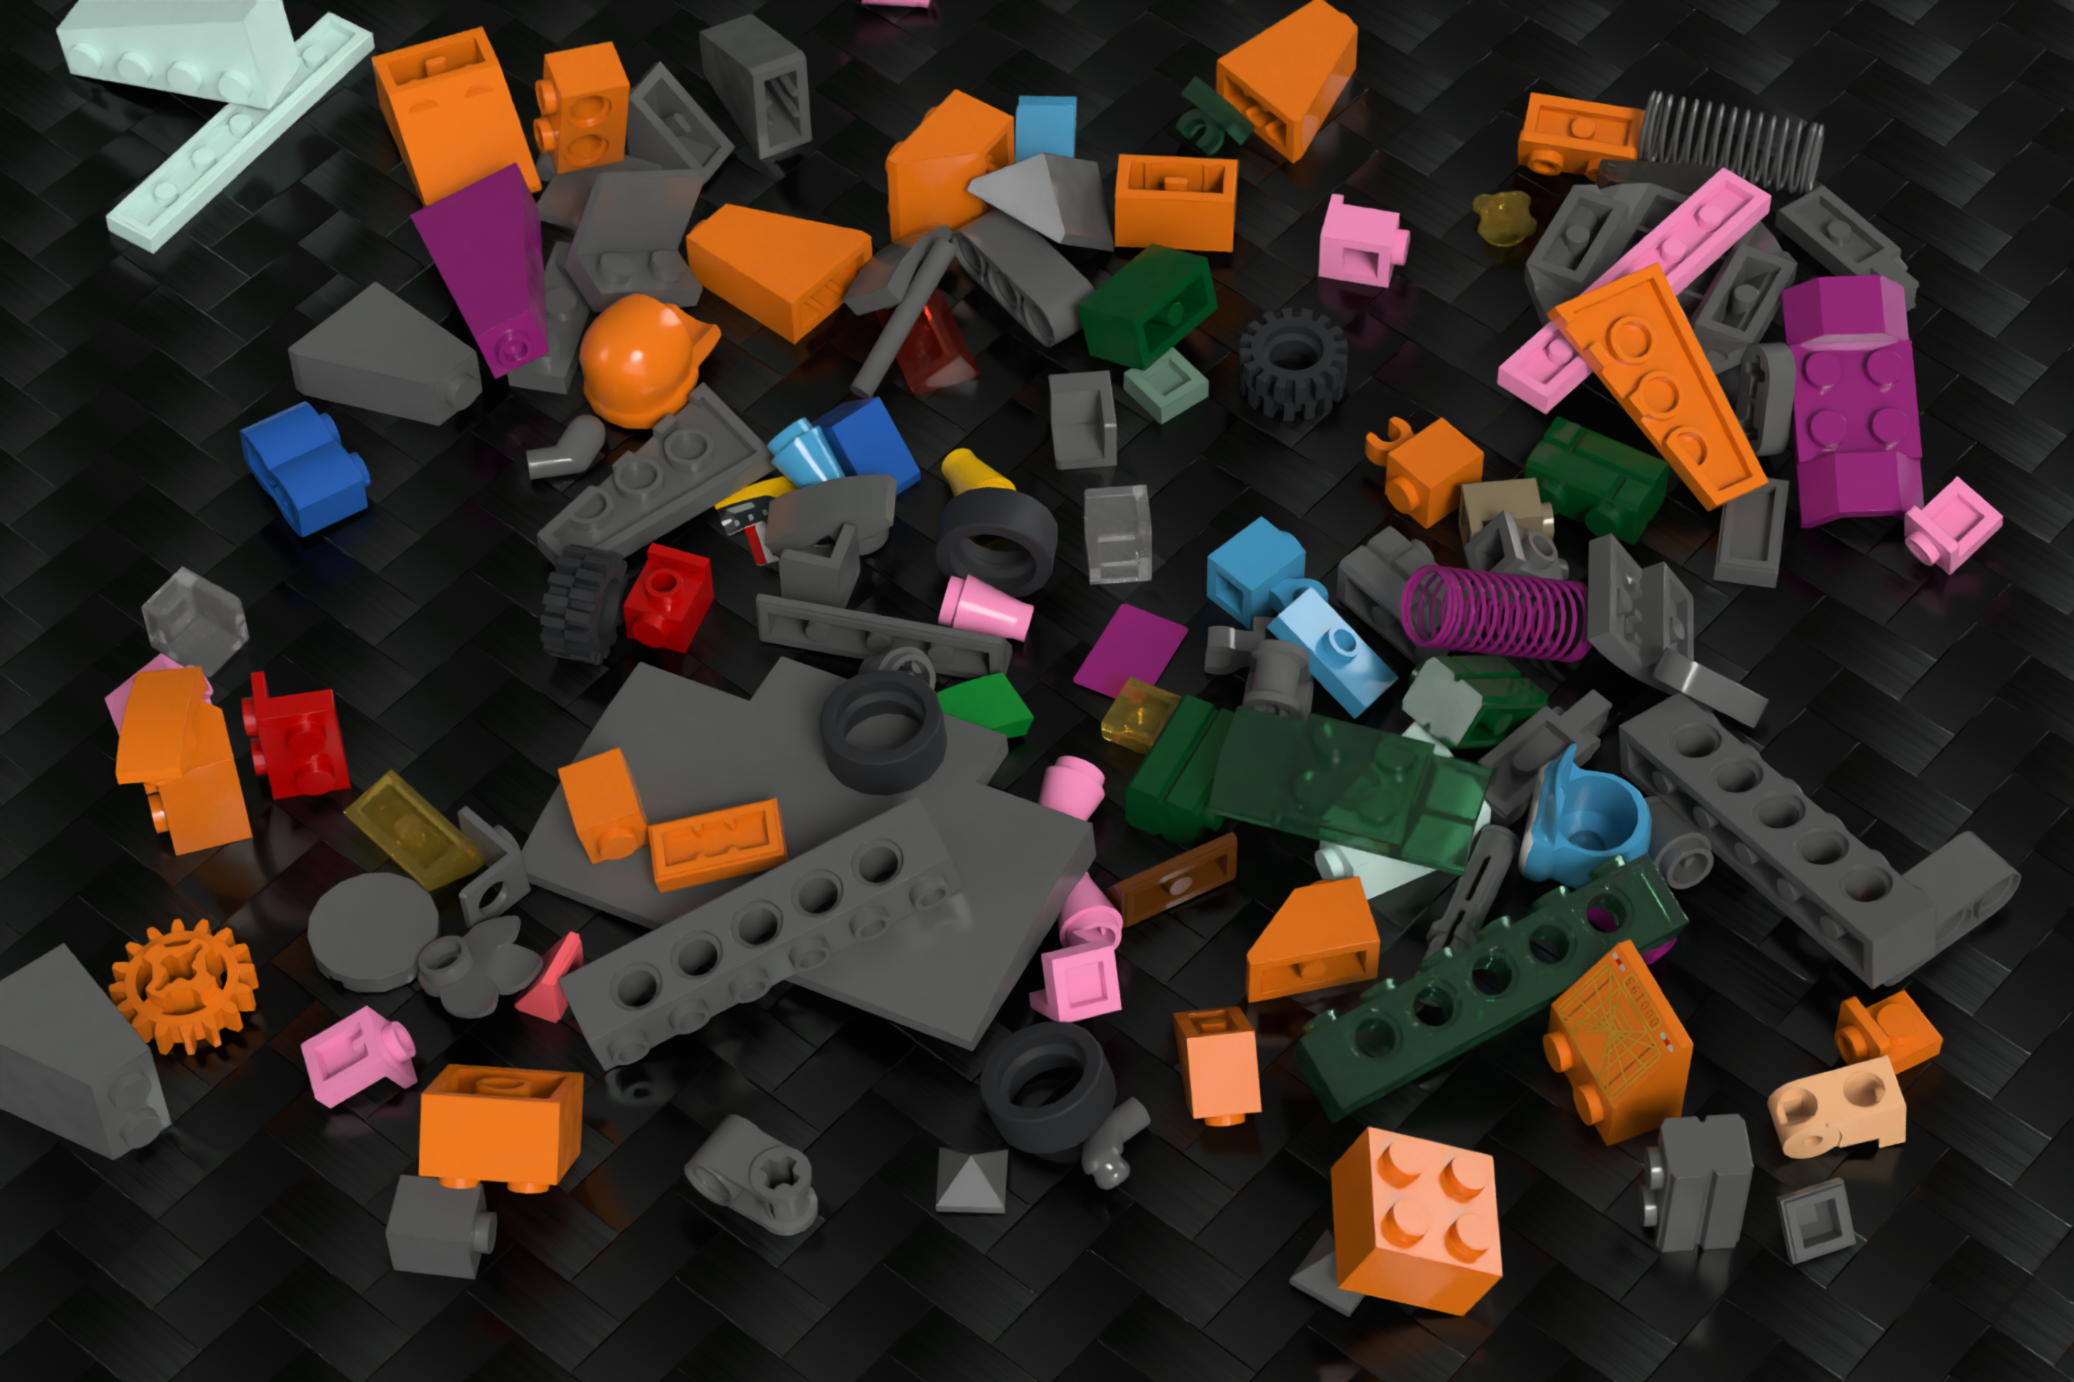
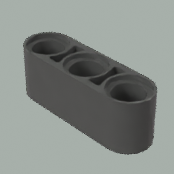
M995 208L952 233L951 243L957 248L955 255L965 271L1041 344L1046 347H1052L1083 329L1078 305L1091 295L1095 289L1035 229L1004 211Z
M1966 831L1956 836L1901 875L1913 886H1920L1927 891L1936 904L1938 913L1936 920V952L1883 984L1888 987L1903 980L1996 913L2017 890L2021 881V874L1972 831Z

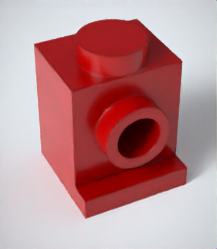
M651 543L647 551L648 561L623 605L627 637L636 639L650 647H664L686 653L714 600L710 559Z

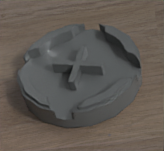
M364 873L339 882L320 897L309 916L307 938L318 970L329 980L330 975L333 979L341 981L344 988L356 992H386L408 984L418 976L419 956L425 947L441 938V923L431 895L414 880L393 873Z

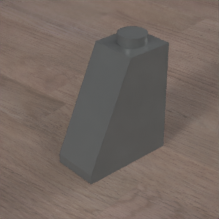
M752 13L699 32L703 74L759 159L812 141L807 62L805 55L799 48Z
M374 282L288 348L295 387L303 395L440 426L459 410L466 409L483 392L477 352L377 282Z

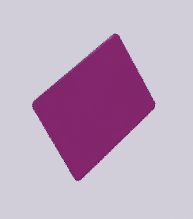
M1121 604L1073 678V681L1078 685L1134 707H1140L1188 633V628L1131 605Z

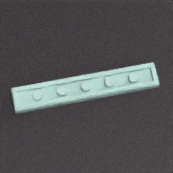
M326 13L294 43L301 66L271 109L228 103L106 215L109 231L154 254L375 48L373 34L335 14Z

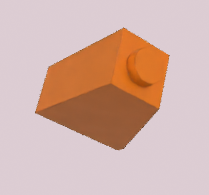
M1313 0L1217 60L1216 102L1292 163L1296 162L1304 155L1356 68L1358 27L1346 14L1338 12L1324 0Z
M725 204L708 219L697 223L690 234L686 236L689 268L700 284L794 345L844 303L843 300L852 282L865 264L873 257L872 238L863 231L731 204Z

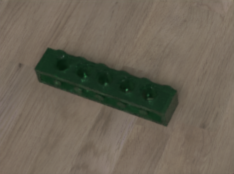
M1648 852L1630 862L1626 861L1623 854L1613 857L1588 874L1592 882L1572 893L1566 885L1555 888L1531 905L1535 913L1513 923L1509 915L1504 916L1478 931L1474 935L1478 943L1456 955L1452 946L1446 947L1420 962L1417 968L1421 974L1401 985H1398L1394 977L1388 978L1359 996L1363 1004L1341 1017L1336 1008L1330 1009L1301 1027L1304 1037L1298 1041L1292 1056L1331 1123L1333 1124L1548 1008L1618 943L1631 939L1642 957L1675 939L1689 920ZM1590 908L1606 910L1615 921L1616 931L1603 933L1593 928L1587 919L1586 910ZM1542 938L1550 941L1558 950L1559 962L1546 964L1537 960L1530 951L1529 940ZM1476 969H1487L1495 973L1502 983V993L1488 995L1479 991L1472 981L1471 972ZM1418 1000L1435 1002L1444 1012L1445 1024L1428 1026L1422 1023L1415 1015L1413 1003ZM1361 1031H1373L1379 1034L1387 1045V1055L1380 1058L1366 1056L1358 1049L1355 1042V1034Z

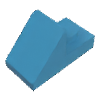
M1019 96V105L1016 108L1015 163L1043 152L1075 158L1077 97Z

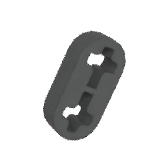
M1782 342L1753 344L1747 347L1742 358L1735 416L1756 457L1782 453L1789 439L1796 385V363L1791 349Z
M1668 647L1665 648L1651 675L1752 728L1756 727L1769 702V699Z

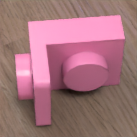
M368 1006L300 1044L315 1099L329 1108L334 1107L385 1076L404 1089L417 1083V1077L411 1060L415 1056L416 1050L411 1036L402 1024L397 1021L391 1023Z

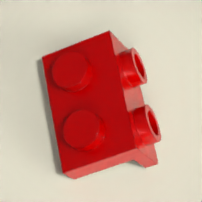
M264 671L251 673L253 696L241 698L244 725L247 737L259 735V737L251 738L256 776L268 774L273 798L321 795L328 791L351 788L349 768L332 689L270 698Z

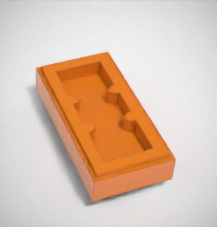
M777 798L648 826L654 878L660 893L774 869L788 862L782 813Z

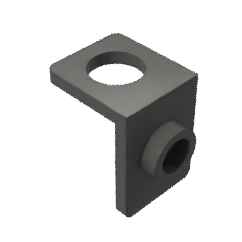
M465 806L457 812L465 846L474 856L489 867L459 893L466 926L471 930L475 925L483 921L499 917L529 893L530 886L522 852L513 836L500 825L492 828ZM503 881L502 889L495 900L486 907L479 908V903L484 893L493 884Z

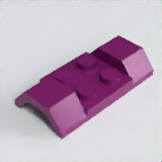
M1881 275L1817 277L1782 290L1780 298L1784 343L1791 349L1796 363V385L1791 428L1800 528H1813L1846 517L1893 516L1905 521V513L1914 505L1920 510L1924 508L1920 467L1922 449L1912 340H1909L1904 286Z

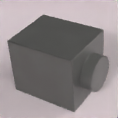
M400 1175L385 1233L393 1269L475 1279L481 1253L491 1254L497 1233L496 1212H489L487 1210L483 1185L478 1183L474 1188L456 1189L439 1185V1179Z

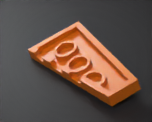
M1659 262L1559 304L1547 313L1552 322L1708 512L1760 489L1768 483Z

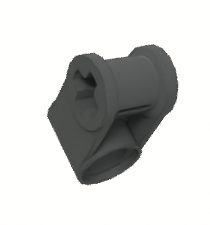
M1268 639L1254 643L1251 653L1252 671L1249 672L1242 703V716L1247 717L1250 723H1252V730L1305 737L1310 719L1314 686L1313 680H1310L1309 652L1302 646L1283 640Z
M735 1114L725 1116L684 1166L687 1179L702 1195L721 1206H728L765 1227L771 1233L780 1236L798 1234L811 1226L818 1215V1199L814 1189L810 1186L812 1183V1169L807 1157L799 1150L791 1148L762 1132L756 1125Z

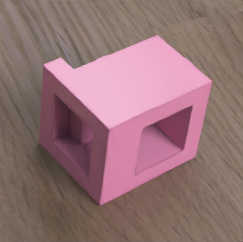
M1332 194L1320 235L1318 276L1388 288L1394 264L1405 265L1409 248L1410 231L1399 229L1400 213L1343 204L1344 195Z

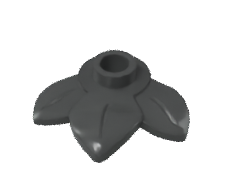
M503 916L475 925L463 938L459 936H445L430 943L419 956L418 979L427 994L441 998L442 1004L448 1013L456 1017L468 1019L481 1018L495 1011L499 995H511L531 984L543 969L544 961L533 950L513 944L518 936L521 920L518 916Z

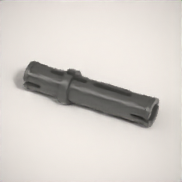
M1493 824L1482 828L1481 836L1458 881L1442 919L1433 922L1427 933L1426 941L1429 947L1415 977L1409 983V992L1422 1003L1434 1007L1447 1005L1450 993L1464 963L1472 961L1479 949L1480 942L1477 935L1497 896L1514 855L1518 853L1520 848V839L1515 833L1505 827Z

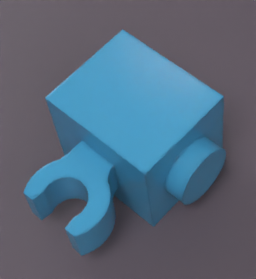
M1262 516L1208 555L1207 597L1250 631L1252 630L1253 616L1270 617L1275 612L1280 614L1311 586L1328 603L1327 589L1316 580L1304 578L1306 551L1298 540L1290 533L1278 530Z

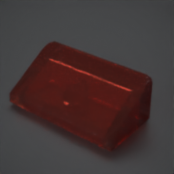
M935 288L896 355V359L909 387L915 394L967 381L980 374L944 296ZM897 306L875 311L883 329Z

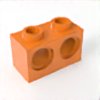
M612 41L544 54L543 79L537 80L535 85L541 118L534 119L533 122L534 136L539 151L541 153L549 152L557 174L624 161L630 84Z

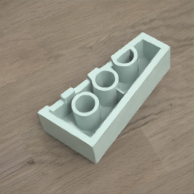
M78 0L56 29L71 74L268 110L271 109L301 66L282 0Z

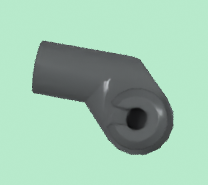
M579 415L569 423L556 446L526 450L530 480L585 471L604 444L606 430L603 423L592 415Z
M1134 1097L1127 1098L1112 1109L1111 1115L1100 1129L1083 1141L1081 1165L1087 1175L1092 1173L1095 1183L1101 1189H1111L1129 1176L1130 1166L1120 1155L1123 1152V1143L1150 1124L1148 1112Z

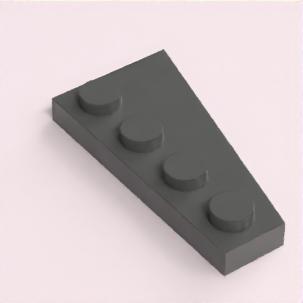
M702 382L689 394L690 403L676 416L668 413L653 427V437L635 453L628 450L612 465L613 474L598 487H587L537 533L539 550L554 566L558 555L562 556L563 548L566 545L570 546V544L619 553L625 558L776 470V467L771 464L774 458L767 449V445Z

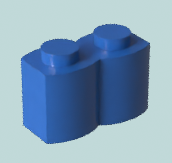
M303 401L240 430L243 455L248 467L262 488L274 499L286 521L300 537L308 536L368 507L365 487L371 484L368 470L356 452L348 454L341 446L339 432L327 413L319 415L309 403Z

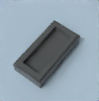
M1767 478L1768 483L1760 489L1723 505L1713 580L1776 588L1789 481Z

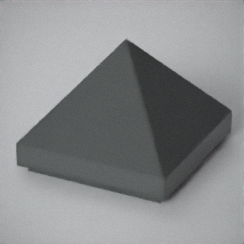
M940 1148L936 1211L1005 1213L1008 1150Z
M1840 1177L1776 1197L1788 1259L1793 1265L1856 1244L1844 1181Z
M1326 1229L1291 1276L1290 1284L1350 1317L1365 1294L1337 1288L1334 1232Z

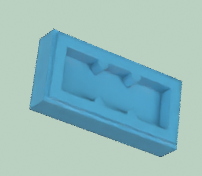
M1312 586L1267 626L1278 640L1292 642L1302 646L1309 652L1310 673L1354 719L1399 679Z

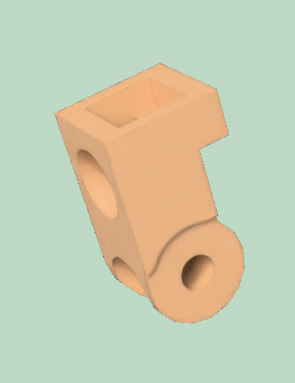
M1888 1055L1794 1080L1776 1089L1770 1095L1767 1102L1785 1155L1791 1158H1811L1823 1154L1835 1146L1841 1148L1876 1139L1879 1148L1906 1142V1104Z

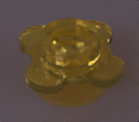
M1521 191L1501 192L1493 196L1489 194L1477 196L1473 201V210L1480 214V235L1487 242L1503 247L1518 244L1525 237L1532 235L1536 230L1537 222L1529 215L1530 197Z

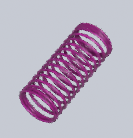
M1427 564L1418 568L1409 578L1402 594L1400 608L1402 625L1407 637L1416 646L1473 653L1479 652L1483 654L1511 655L1551 661L1557 660L1570 663L1582 659L1592 647V644L1587 639L1588 587L1582 582ZM1435 572L1426 582L1420 594L1417 608L1418 627L1423 638L1422 640L1415 633L1412 625L1411 605L1413 595L1420 581L1426 575ZM1440 576L1442 579L1438 582L1431 596L1428 611L1429 627L1433 638L1430 639L1423 627L1422 609L1430 584ZM1460 579L1464 581L1461 586L1458 582ZM1473 580L1475 584L1471 587L1470 582ZM1483 582L1486 583L1484 588L1481 585ZM1445 583L1447 590L1443 596L1440 609L1441 630L1437 634L1434 627V607L1436 597ZM1494 583L1498 585L1495 589L1493 587ZM1506 584L1509 586L1507 590L1504 588ZM1517 585L1520 587L1518 591L1515 588ZM1467 587L1469 594L1464 605L1463 591ZM1478 588L1480 596L1475 605L1474 593ZM1539 588L1543 590L1540 594L1538 592ZM1489 589L1492 596L1487 605L1485 594ZM1571 589L1577 594L1582 604L1584 616L1583 630L1575 649L1571 653L1564 655L1572 644L1577 628V610L1575 600L1569 590ZM1501 590L1503 597L1498 607L1497 594ZM1512 591L1514 599L1509 606L1508 596ZM1565 592L1571 603L1573 618L1568 641L1562 650L1559 651L1557 647L1560 645L1566 625L1565 603L1561 595ZM1524 593L1525 600L1521 606L1519 597ZM1535 594L1537 600L1532 608L1531 597ZM1546 595L1547 601L1543 608L1542 598ZM1558 599L1561 609V624L1558 637L1554 643L1552 640L1555 621L1554 606ZM1447 600H1448L1447 614H1446V619H1445V610H1446V605H1447ZM1482 603L1481 622L1479 625V613ZM1492 605H1493V618H1492V624H1491V627H1490V616H1491ZM1515 605H1516V618H1515V626H1514V629H1513L1512 620H1513V615H1514V610H1515ZM1469 606H1470V616H1469V622H1468V611H1469ZM1504 606H1505L1504 624H1503V627H1502V625H1501V618H1502L1503 608H1504ZM1527 607V623L1524 631V617ZM1537 608H1538V610H1539L1538 627H1537V630H1536V633H1535V618H1536V613H1537ZM1463 620L1464 634L1460 638L1458 631ZM1474 623L1476 635L1471 639L1470 631ZM1485 625L1487 637L1483 640L1481 634ZM1497 625L1498 638L1494 642L1492 636ZM1508 627V635L1510 639L1505 643L1504 635ZM1519 629L1521 640L1516 644L1515 638ZM1530 632L1532 642L1527 645L1526 640ZM1541 633L1543 643L1539 647L1537 641Z

